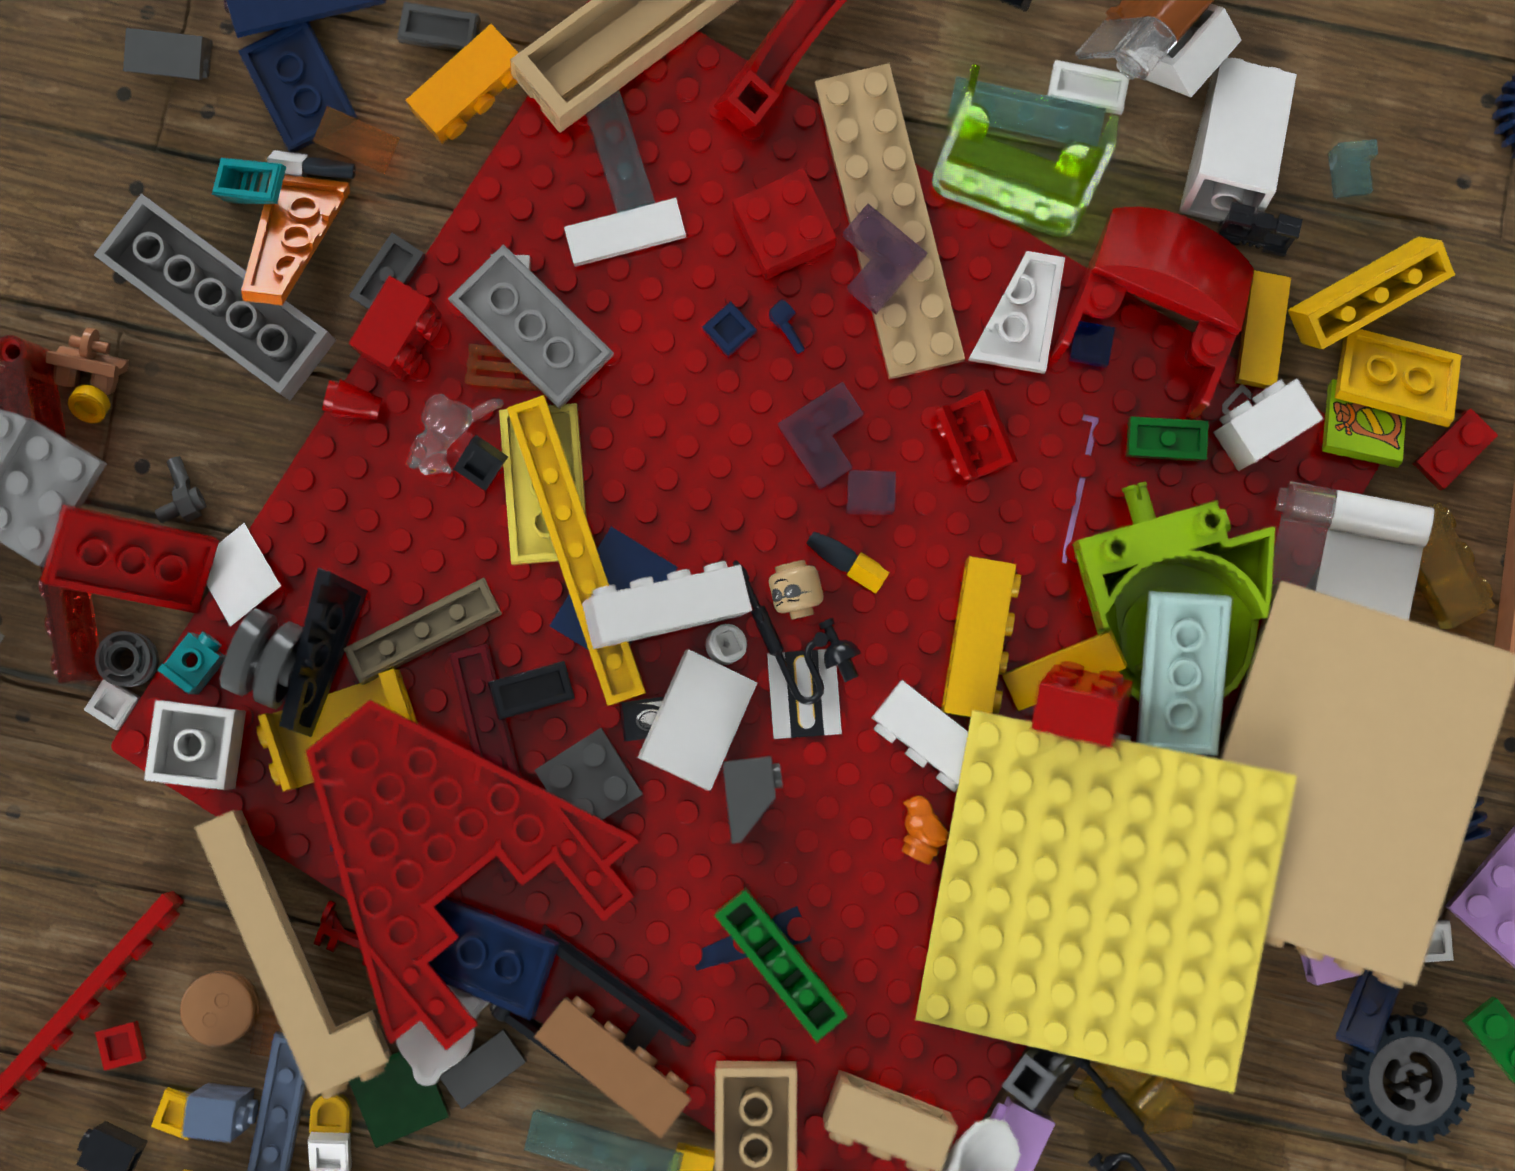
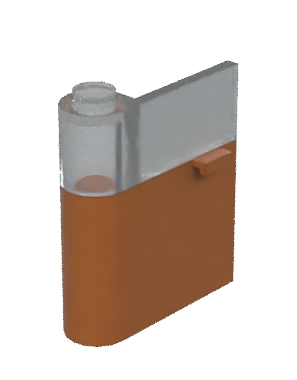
M1122 0L1117 7H1110L1106 12L1108 17L1075 55L1079 59L1114 57L1118 61L1116 64L1118 70L1124 76L1131 80L1135 78L1145 79L1214 0Z

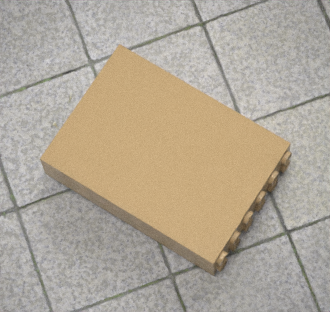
M1279 581L1273 585L1268 618L1262 619L1256 637L1252 660L1244 674L1217 757L1220 760L1297 775L1264 939L1265 943L1282 948L1285 941L1294 944V949L1306 957L1322 961L1324 955L1334 958L1333 962L1339 964L1338 967L1362 975L1365 968L1373 971V976L1388 985L1402 989L1404 982L1416 986L1515 681L1514 653L1284 581Z

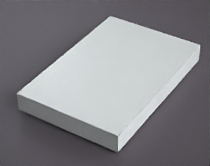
M689 649L685 650L638 758L705 790L711 791L757 682Z

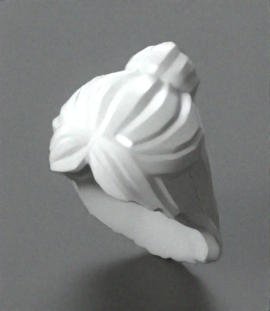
M987 1118L983 1121H978L953 1145L946 1156L941 1171H1014L1021 1154L1018 1141L1015 1139L1010 1126L1004 1120Z

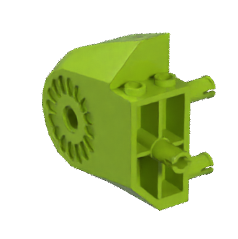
M1146 482L1122 488L1133 525L1084 538L1072 544L1097 633L1099 635L1112 629L1128 664L1126 669L1118 671V673L1124 676L1123 679L1133 681L1131 696L1140 702L1149 591L1230 596L1232 604L1224 698L1238 687L1246 673L1255 649L1258 622L1260 619L1268 618L1272 593L1275 526L1228 539L1226 532L1230 531L1229 518L1225 509H1219L1217 501L1156 518Z

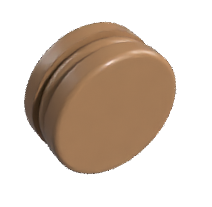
M218 970L196 979L185 991L180 1005L182 1024L186 1032L195 1041L210 1047L229 1045L244 1037L255 1025L260 1010L259 996L251 981L238 972Z

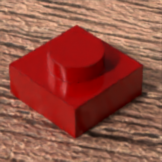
M138 1020L95 1032L104 1071L147 1059Z

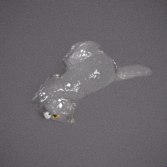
M444 394L430 397L425 403L421 416L425 430L416 436L407 458L409 467L416 469L419 466V470L424 475L439 474L441 472L451 474L452 469L447 463L448 448L473 422L504 405L503 400H487L472 409L461 402L450 400Z

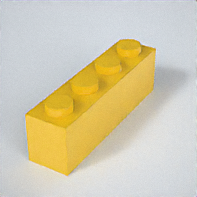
M1417 237L1287 311L1301 344L1323 350L1455 276L1442 240Z
M971 556L966 559L941 711L945 714L971 718L972 710L991 714L999 713L1002 691L996 690L998 674L1005 675L1008 663V652L1002 651L1004 637H1011L1015 613H1009L1011 597H1018L1021 583V575L1015 574L1016 564Z

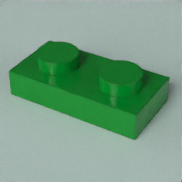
M1129 417L1126 457L1204 462L1207 460L1209 421Z
M1492 996L1462 1020V1022L1509 1080L1515 1084V1019L1502 1003Z

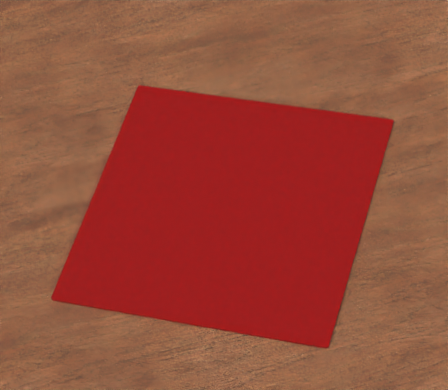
M697 31L561 133L541 111L537 101L533 97L530 98L529 95L526 97L425 254L426 258L407 284L410 288L431 299L442 314L439 319L442 321V326L437 336L431 342L427 340L420 351L422 359L413 374L407 373L402 381L360 355L344 381L383 398L378 419L331 417V412L324 411L249 528V532L281 585L253 609L257 608L277 617L278 628L288 621L304 627L318 568L332 572L368 590L347 646L485 578L500 607L502 615L396 668L401 672L419 725L472 752L449 656L451 652L489 644L497 679L565 661L575 699L507 718L520 776L546 790L534 770L600 728L604 730L643 792V795L603 819L633 835L638 841L635 846L610 865L634 897L603 922L554 861L543 869V873L535 875L521 886L517 880L503 881L498 856L494 857L448 896L540 934V930L544 925L548 926L689 1028L696 1037L691 1047L681 1045L659 1029L645 1050L658 1060L654 1067L662 1074L667 1076L672 1071L689 1085L685 1092L690 1095L691 1100L682 1112L714 1133L717 1061H796V1171H914L905 1166L907 1160L893 1155L890 1160H885L867 1151L869 1146L853 1141L852 1145H846L829 1137L831 1131L825 1130L823 1112L838 1071H844L949 1111L957 1125L948 1151L949 1153L953 1145L976 1122L982 1121L1001 1090L1002 1085L1027 1045L915 1020L948 844L938 847V855L933 857L930 864L921 862L902 852L901 850L905 844L903 839L908 834L905 827V818L908 815V810L904 805V801L910 800L914 796L927 798L932 805L935 815L946 830L950 832L957 790L953 792L937 780L936 777L940 772L928 762L922 768L905 754L909 747L896 738L893 743H890L877 733L874 728L878 723L871 718L899 681L902 680L941 710L966 559L971 556L1016 564L1015 574L1021 575L1018 597H1011L1009 613H1015L1011 637H1004L1002 650L1008 652L1006 672L1098 635L1072 544L1084 538L1133 525L1122 488L1146 482L1156 518L1217 501L1219 509H1225L1229 518L1230 531L1226 532L1228 539L1275 526L1272 588L1279 581L1306 588L1321 562L1336 491L1341 490L1363 494L1380 464L1322 452L1325 413L1318 410L1323 417L1321 421L1258 461L1238 471L1213 433L1223 426L1219 420L1225 415L1222 412V404L1241 385L1235 383L1238 360L1230 355L1209 406L1195 419L1209 421L1206 461L1126 457L1129 417L1188 420L1185 417L1205 369V366L1196 361L1191 353L1190 343L1194 333L1126 292L1120 307L1109 318L1098 319L1083 313L1069 347L1057 363L1051 361V354L1087 268L916 163L965 360L889 380L819 104L785 84L780 95L759 123L752 128L741 131L713 106L746 64L747 60L702 32ZM804 168L837 237L836 246L822 255L765 280L733 213L732 200ZM673 198L677 199L686 238L574 266L564 227ZM503 244L514 255H530V271L614 353V356L565 403H577L586 514L596 547H599L612 526L677 566V571L690 569L691 575L704 573V566L726 561L727 567H732L733 562L737 560L746 569L750 577L749 582L759 604L765 606L784 647L783 652L804 651L806 645L813 640L815 634L825 632L824 629H820L818 624L830 618H833L835 622L833 627L839 640L851 641L861 651V654L851 658L858 672V677L845 682L836 665L842 734L774 739L767 653L769 652L751 611L741 617L637 639L631 643L630 647L646 693L621 702L665 697L685 650L689 649L712 660L706 651V638L716 627L723 624H732L744 633L747 640L745 654L738 661L722 666L757 682V685L724 761L771 756L772 764H780L783 788H775V799L740 843H732L723 763L712 789L709 791L639 759L638 755L646 739L624 741L620 704L607 705L589 650L550 627L551 622L568 597L569 590L559 561L522 565L511 564L504 467L502 466L486 491L453 469L475 435L502 452L499 410H504L507 407L544 395L448 300L491 257V254H494ZM1030 251L1065 257L1046 372L1042 374L968 361L1026 252ZM781 299L785 300L796 312L788 323L793 327L806 349L799 354L794 350L786 334L769 318L770 309ZM731 301L757 329V332L728 358L702 330V327ZM1244 385L1251 392V399L1242 392L1227 409L1232 411L1248 400L1253 407L1256 404L1252 398L1265 389ZM983 389H989L1018 461L978 479L965 481L962 475H958L953 468L951 462V454L953 452L948 440H945L938 431L936 419L939 417L936 413V408L955 403ZM545 396L548 406L554 405V404ZM1083 414L1099 418V422L1092 432L1094 443L1091 456L1085 454L1092 422L1081 420ZM423 467L424 469L428 470L427 475H424L420 471ZM434 467L436 472L431 473L428 468ZM1086 478L1072 540L1065 548L1067 562L1062 563L1073 506L1076 503L1079 479ZM815 531L841 542L855 551L857 556L862 552L890 572L877 593L875 594L848 577V572L841 571L826 562L806 543L812 533ZM805 560L806 566H814L818 571L824 599L819 605L813 607L814 615L791 620L790 612L779 613L776 611L769 586V578L776 573V566ZM209 590L200 604L198 613L193 615L163 664H165L188 633L200 635L202 631L222 645L219 651L226 656L236 631L248 613L230 627ZM1260 619L1259 622H1258L1257 634H1258V631H1259V628H1260L1262 619ZM828 642L826 646H816L813 650L826 649L831 644ZM345 652L328 694L359 684ZM192 653L186 660L187 665L191 668L198 662L195 653ZM223 664L199 695L186 693L157 671L112 741V750L143 771L146 770L155 700L246 711L235 789L220 790L171 783L164 784L216 817L231 811H243L253 837L258 844L347 899L340 872L335 863L334 851L330 849L332 844L315 784L311 783L289 791H283L281 785L276 786L269 770V764L273 763L269 748L264 749L258 738L257 726L261 725L258 716L265 713L273 714L282 711L285 701L275 710L254 701L253 689L246 695L240 696L221 688L220 677ZM998 674L996 690L1002 691V700L999 713L996 715L1032 722L1035 705L1018 711L1002 677L1003 675ZM1242 680L1237 688L1223 698L1221 726L1235 705ZM1130 696L1125 727L1120 735L1131 736L1130 742L1136 743L1139 702ZM946 714L965 730L969 731L971 718ZM745 887H747L771 918L795 906L798 907L802 917H795L789 921L787 925L788 935L795 941H802L810 934L812 941L796 944L794 947L847 1012L848 1016L817 1042L748 957L696 970L695 965L702 959V948L731 936L715 917V912ZM733 939L734 948L738 952L745 954ZM555 955L534 1019L545 1024L566 996L572 1001L576 996L580 997L595 1010L591 1017L603 1026L607 1021L611 1022L625 1035L640 1015L562 958Z

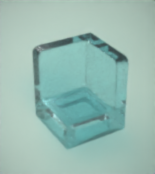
M1377 139L1338 143L1328 153L1333 198L1368 195L1373 191L1370 162L1378 155Z

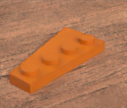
M284 175L278 203L264 204L241 289L243 301L283 306L349 196V182Z

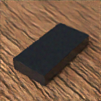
M565 661L488 682L498 721L575 699Z

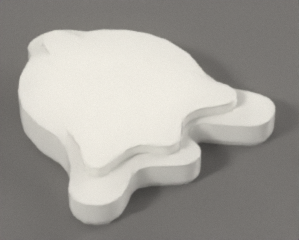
M448 985L476 1020L480 1012L490 1004ZM420 1020L398 1038L396 1043L401 1054L412 1067L415 1080L423 1086H431L438 1082L444 1072L467 1056L472 1048L475 1028L446 1051Z

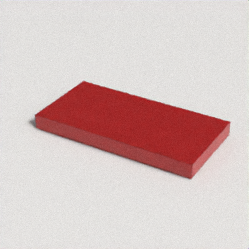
M63 504L41 581L46 585L197 614L219 540L212 536Z

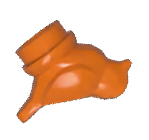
M914 796L910 800L904 801V805L908 810V815L905 818V827L908 834L903 839L905 844L901 851L921 862L930 864L933 857L938 855V847L948 844L950 832L946 830L935 815L928 799L923 796Z

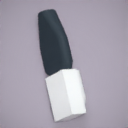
M274 150L268 157V163L286 166L285 175L306 177L307 174L351 179L355 177L356 166L351 163L316 157L308 158L307 154Z

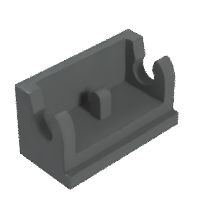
M126 28L123 71L195 80L208 78L213 40L196 35Z

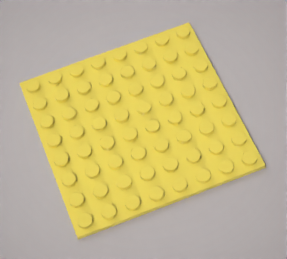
M972 710L915 1020L1234 1093L1297 775L1116 739L1113 746L1109 748L1032 730L1031 721Z

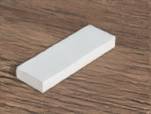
M676 198L564 227L575 267L686 238Z

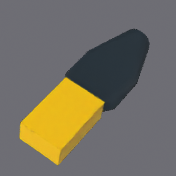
M815 531L806 543L826 562L841 571L848 572V577L875 594L890 573L861 552L857 556L855 551L841 542Z

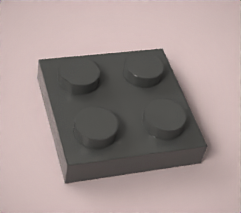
M602 728L534 770L548 792L602 820L643 795L640 787Z

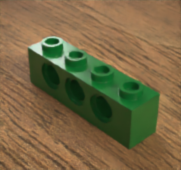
M747 887L742 889L715 912V917L816 1042L848 1016L845 1008Z

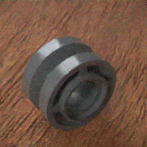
M127 631L115 632L105 637L99 644L95 654V664L99 674L104 680L116 686L135 687L146 683L155 674L159 663V655L154 643L142 634ZM126 649H130L134 654V663L129 669L125 670L120 663V657Z

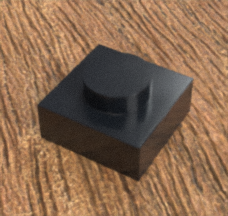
M475 435L453 469L486 491L508 456Z

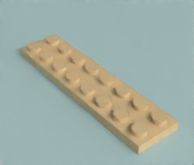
M890 63L815 81L814 86L889 380L963 362L965 356Z

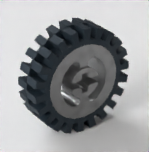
M1390 1015L1375 1054L1349 1044V1046L1353 1047L1350 1055L1345 1053L1343 1062L1347 1064V1071L1342 1070V1080L1346 1081L1347 1087L1343 1089L1346 1097L1352 1102L1350 1106L1353 1111L1361 1117L1360 1119L1383 1136L1385 1135L1398 1142L1404 1140L1409 1144H1418L1420 1139L1425 1142H1431L1435 1140L1434 1135L1436 1134L1444 1137L1451 1131L1448 1129V1126L1451 1123L1457 1126L1461 1123L1463 1119L1458 1115L1462 1109L1467 1112L1469 1111L1471 1103L1466 1101L1467 1095H1474L1475 1086L1469 1084V1078L1475 1077L1474 1069L1467 1064V1061L1471 1059L1468 1053L1460 1048L1461 1042L1456 1037L1450 1035L1449 1031L1442 1026L1414 1015ZM1412 1052L1422 1053L1429 1061L1433 1076L1432 1084L1431 1079L1422 1075L1428 1072L1427 1069L1410 1060ZM1384 1070L1385 1077L1394 1082L1389 1084V1087L1406 1098L1404 1104L1392 1103L1387 1097L1383 1087ZM1410 1071L1415 1075L1409 1078L1410 1085L1406 1086L1401 1081L1407 1079L1406 1072Z

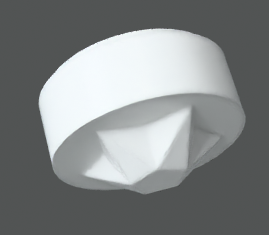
M723 624L716 627L706 638V651L709 657L721 665H729L743 657L747 649V640L744 633L732 624Z

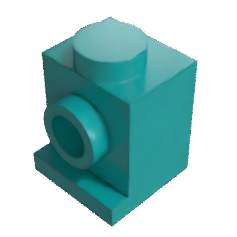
M203 631L200 635L188 633L165 664H161L158 671L186 693L199 695L224 663L226 656L219 651L222 645ZM192 653H195L198 662L191 668L187 665L186 660Z

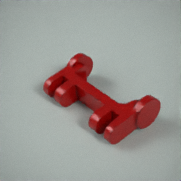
M330 900L321 916V925L314 944L320 946L325 935L330 936L326 950L334 953L340 941L361 950L358 936L344 929L337 918V911H334L336 902Z

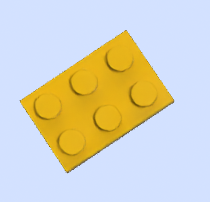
M1358 329L1343 338L1334 398L1448 428L1454 421L1462 355Z

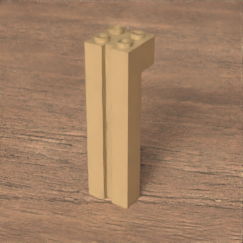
M591 0L511 58V73L530 98L533 97L537 101L541 111L561 133L739 0Z
M231 811L195 827L311 1097L322 1093L324 1099H327L347 1089L346 1085L349 1084V1080L360 1076L362 1081H366L384 1072L385 1063L389 1061L391 1051L373 1010L341 1025H335L243 811Z

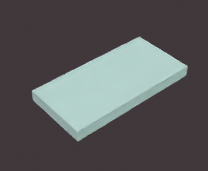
M1149 591L1136 743L1196 755L1218 756L1232 604L1230 596Z

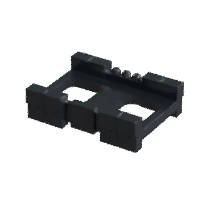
M1232 202L1228 215L1224 221L1219 222L1217 233L1233 245L1238 246L1241 241L1242 245H1247L1248 243L1250 247L1255 245L1257 249L1263 247L1262 252L1285 257L1293 241L1299 238L1303 219L1281 213L1278 218H1274L1272 214L1260 211L1254 213L1255 207ZM1243 226L1250 228V230H1243Z

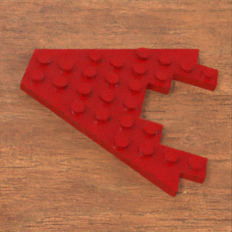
M371 699L305 751L386 1039L390 1044L394 1043L421 1020L447 1051L478 1025L477 1020L429 962L459 938L457 932L435 905L494 857L498 856L521 886L554 861L603 922L634 897L610 867L611 864L638 843L633 835Z

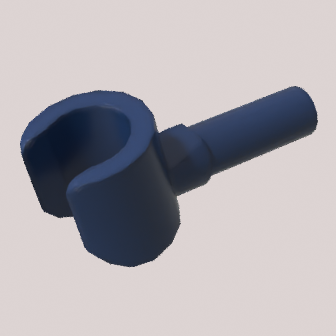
M781 299L770 309L769 318L786 334L794 350L799 354L806 349L793 327L788 323L796 312L785 300Z

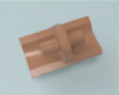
M86 328L82 337L71 335L69 338V346L71 347L59 346L56 352L47 351L46 363L54 365V384L76 387L80 385L81 371L91 373V386L97 387L106 395H110L115 392L119 375L128 371L129 360L103 355L109 353L110 343L100 341L99 331L94 328Z

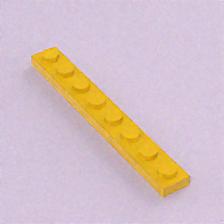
M543 395L507 407L607 705L610 706L645 694L646 691L629 641L597 649L592 647L582 603L593 596L592 590L609 586L546 398Z

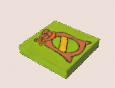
M1332 379L1327 391L1322 452L1398 468L1403 462L1406 417L1334 398L1337 380Z

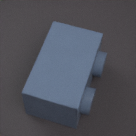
M207 1083L189 1094L186 1100L182 1137L222 1142L233 1141L246 1131L250 1124H254L256 1121L258 1100L253 1099L255 1088Z

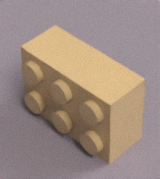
M796 1061L716 1062L715 1171H796Z
M841 1070L838 1071L823 1112L825 1130L831 1131L830 1138L846 1145H852L853 1141L869 1146L867 1150L869 1153L885 1160H890L892 1155L907 1160L905 1166L914 1171H941L957 1129V1125L949 1111Z

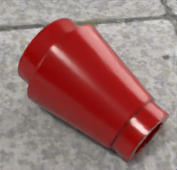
M342 379L339 382L329 380L322 410L331 412V417L370 418L377 420L383 398L375 396Z

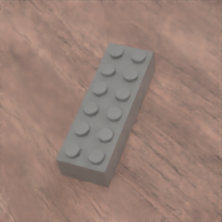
M142 193L94 254L95 257L289 401L336 342V339L328 331L287 301L284 302L283 306L243 301L241 289L246 271Z

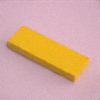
M1254 270L1243 321L1235 383L1267 389L1277 382L1291 277Z
M1111 629L1008 671L1002 677L1018 711L1035 705L1039 683L1055 664L1060 665L1061 662H1074L1083 665L1084 671L1098 674L1102 670L1118 672L1126 669L1128 664Z

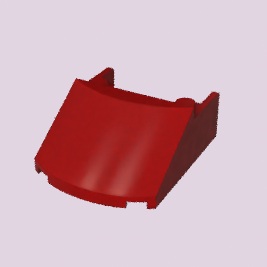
M1151 207L1113 208L1050 360L1057 363L1069 347L1083 313L1098 319L1109 318L1120 307L1126 291L1198 322L1191 339L1190 349L1195 360L1204 365L1205 369L1185 417L1188 420H1195L1209 406L1235 338L1242 330L1255 269L1245 256L1227 239L1191 218Z

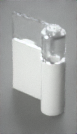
M1289 481L1287 488L1280 487L1275 510L1282 511L1274 548L1272 588L1279 581H1284L1409 621L1423 547L1427 545L1432 529L1434 508Z

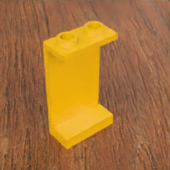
M391 669L379 673L378 678L364 685L359 683L328 694L312 737L279 726L282 711L259 715L258 718L261 725L257 726V734L263 748H269L273 763L269 764V770L276 786L281 785L283 791H289L314 783L305 751L370 699L418 724L400 670Z

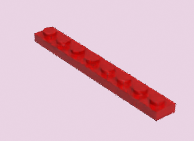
M174 891L163 893L0 1075V1109L3 1112L21 1095L17 1090L26 1079L32 1081L47 1066L48 1063L44 1058L54 1048L56 1051H59L73 1037L74 1032L70 1029L79 1019L87 1020L99 1008L101 1003L97 999L106 989L109 991L114 990L127 976V973L124 971L125 967L133 959L139 961L149 952L154 945L150 939L158 930L166 931L179 918L180 913L177 909L183 904L184 900Z

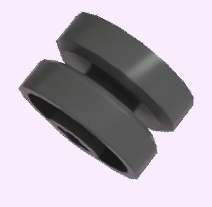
M257 608L250 611L240 624L227 651L220 677L221 688L240 696L246 695L253 689L254 701L276 710L282 705L287 696L303 627L288 621L278 628L277 617Z

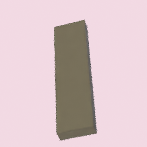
M482 578L345 647L344 651L359 683L364 685L378 678L379 673L396 669L502 615V612L485 578Z

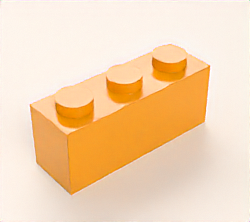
M490 24L405 101L413 114L441 144L448 138L454 140L464 132L467 127L466 122L476 113L481 115L492 107L496 100L494 97L505 87L511 89L518 84L512 76L510 59L517 55L518 52Z

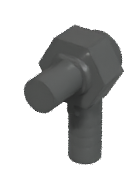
M179 456L170 458L166 463L175 483L172 491L173 502L155 509V514L161 524L180 515L184 520L190 522L202 516L201 510L207 507L206 502L197 487L190 488V479L182 458Z

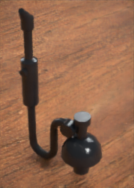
M737 560L733 562V566L741 565ZM741 565L749 600L753 607L751 611L753 619L769 654L775 656L796 701L801 704L811 705L815 704L823 696V680L811 655L812 650L816 646L823 647L828 642L831 644L824 653L826 669L837 665L845 682L859 676L851 658L861 654V651L853 642L839 640L833 627L835 622L833 618H830L818 624L820 629H824L825 632L815 634L813 640L805 647V662L817 689L811 697L801 695L783 657L784 647L765 606L759 604L749 582L750 577L746 569Z
M1085 1059L1080 1069H1084L1100 1088L1103 1100L1132 1135H1138L1167 1171H1176L1173 1164L1145 1132V1124L1113 1086L1108 1087L1092 1068L1090 1061ZM1099 1152L1087 1162L1091 1168L1094 1166L1098 1171H1114L1121 1165V1161L1129 1162L1136 1171H1147L1133 1155L1126 1152L1110 1154L1104 1159V1162L1102 1161L1104 1157Z

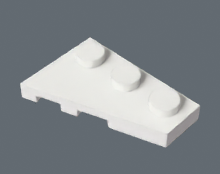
M1030 251L1026 252L968 361L1042 374L1046 372L1065 257Z

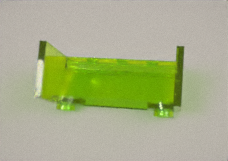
M973 64L952 114L934 168L932 185L935 191L948 199L1058 238L1070 236L1077 230L1116 147L1119 117L1111 114L1097 147L1084 142L1070 143L1062 149L1057 162L986 137L990 125L989 113L982 105L972 102L980 70L979 65Z

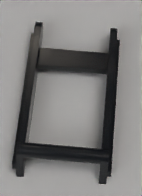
M544 925L540 930V935L559 942L556 952L557 956L640 1015L623 1040L631 1049L635 1051L639 1046L646 1049L659 1029L683 1046L691 1047L695 1042L696 1037L693 1032L548 926ZM494 1004L490 1006L491 1014L497 1020L508 1023L588 1081L534 1037L542 1027L540 1023L533 1018L530 1020Z

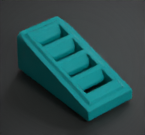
M221 158L212 195L228 203L277 204L286 166L277 163ZM261 175H263V176H262V180H261V184H260V188H259V192H258V187H259Z

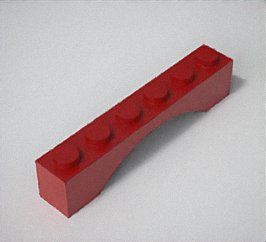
M793 0L713 107L741 131L756 126L780 95L786 81L802 56L847 0Z

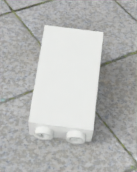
M1228 57L1214 71L1206 97L1179 213L1220 222L1224 221L1228 215L1232 202L1255 207L1254 213L1259 211L1265 212L1277 188L1297 74L1285 72L1276 67H1265L1245 62L1239 58Z

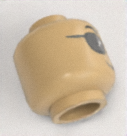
M805 560L776 566V573L769 578V586L776 611L779 613L790 612L791 620L814 615L813 607L819 605L824 599L817 569L811 565L806 566Z

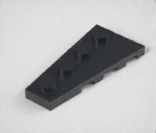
M320 568L317 570L279 724L283 728L312 737L345 652L344 648L348 644L368 590Z

